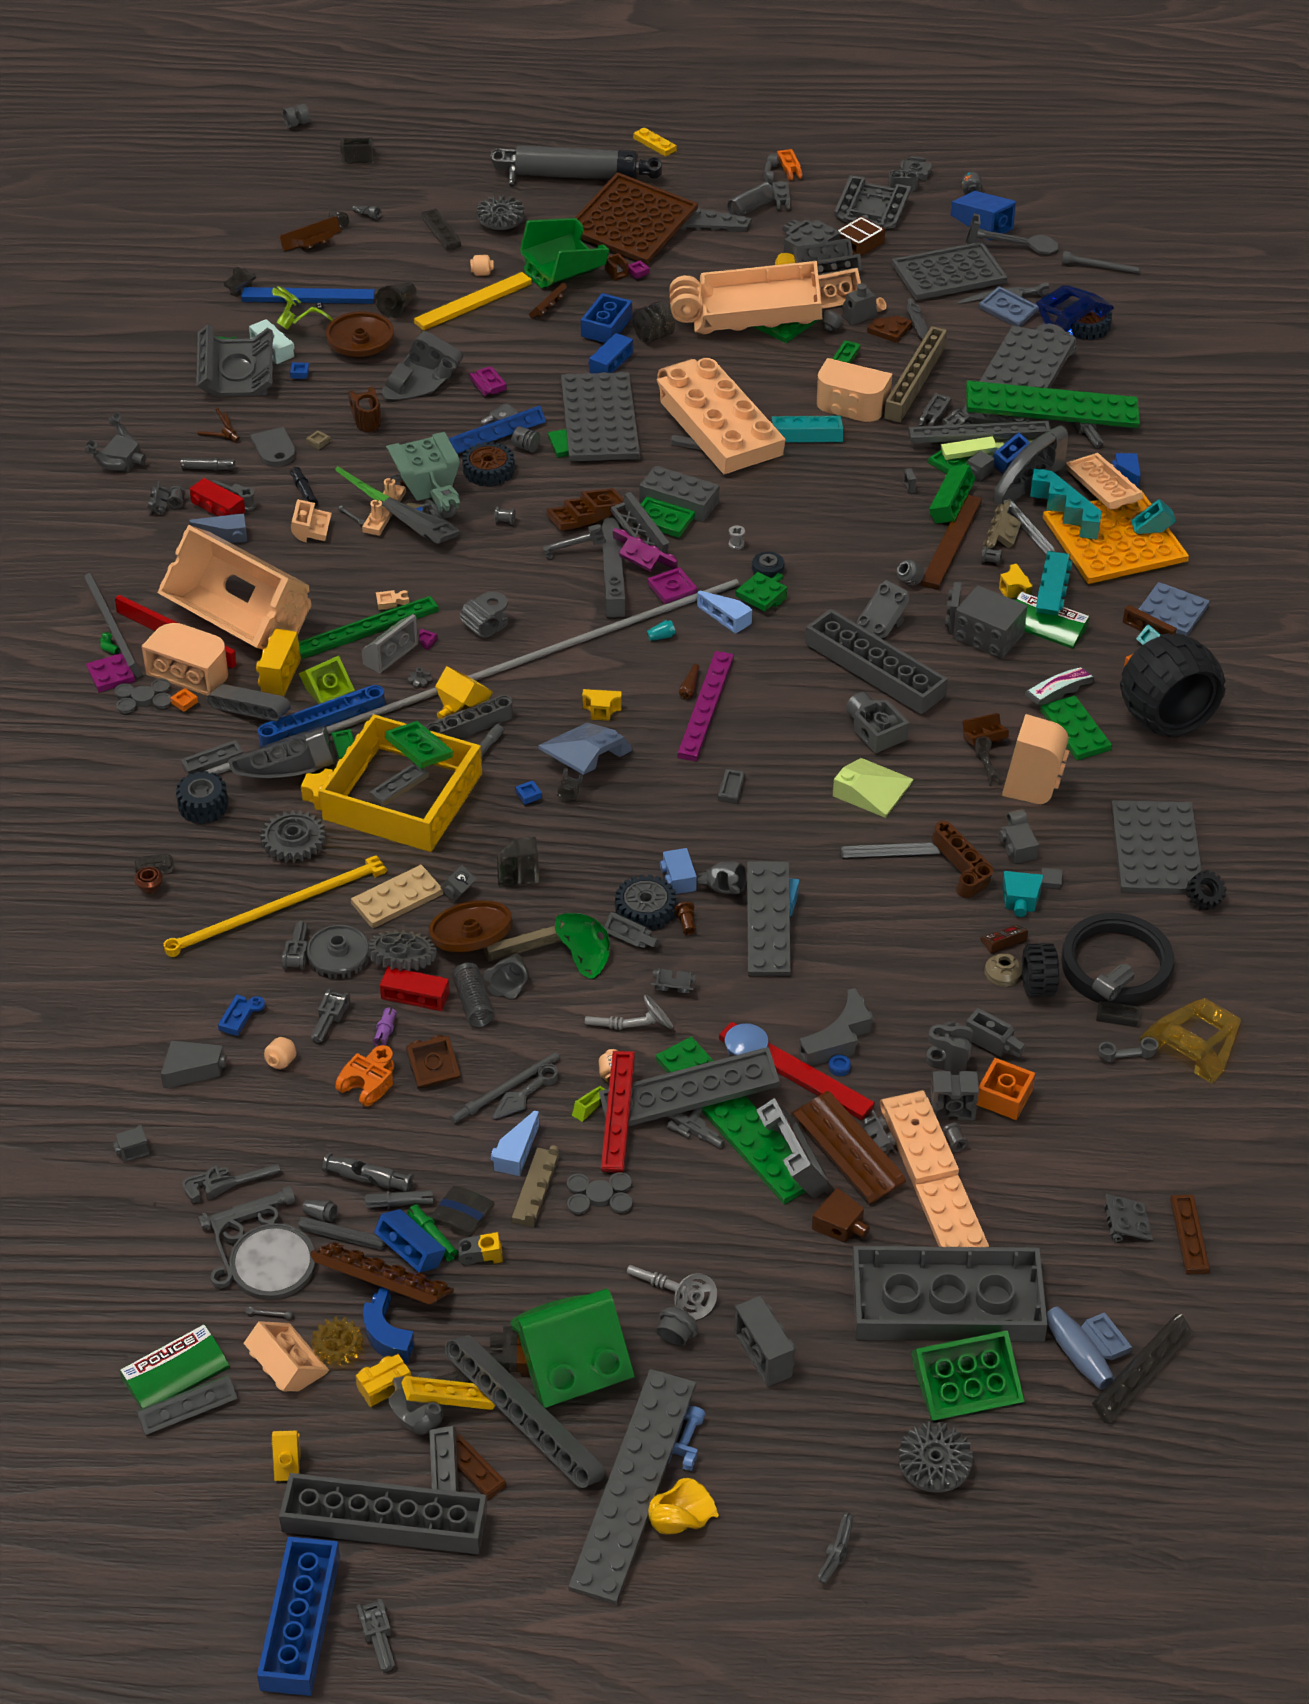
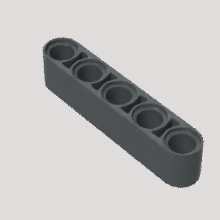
M220 684L207 696L208 703L215 709L271 721H278L291 708L290 702L283 696L226 684Z
M507 695L495 697L429 723L426 728L429 731L453 738H465L510 720L513 717L512 699Z

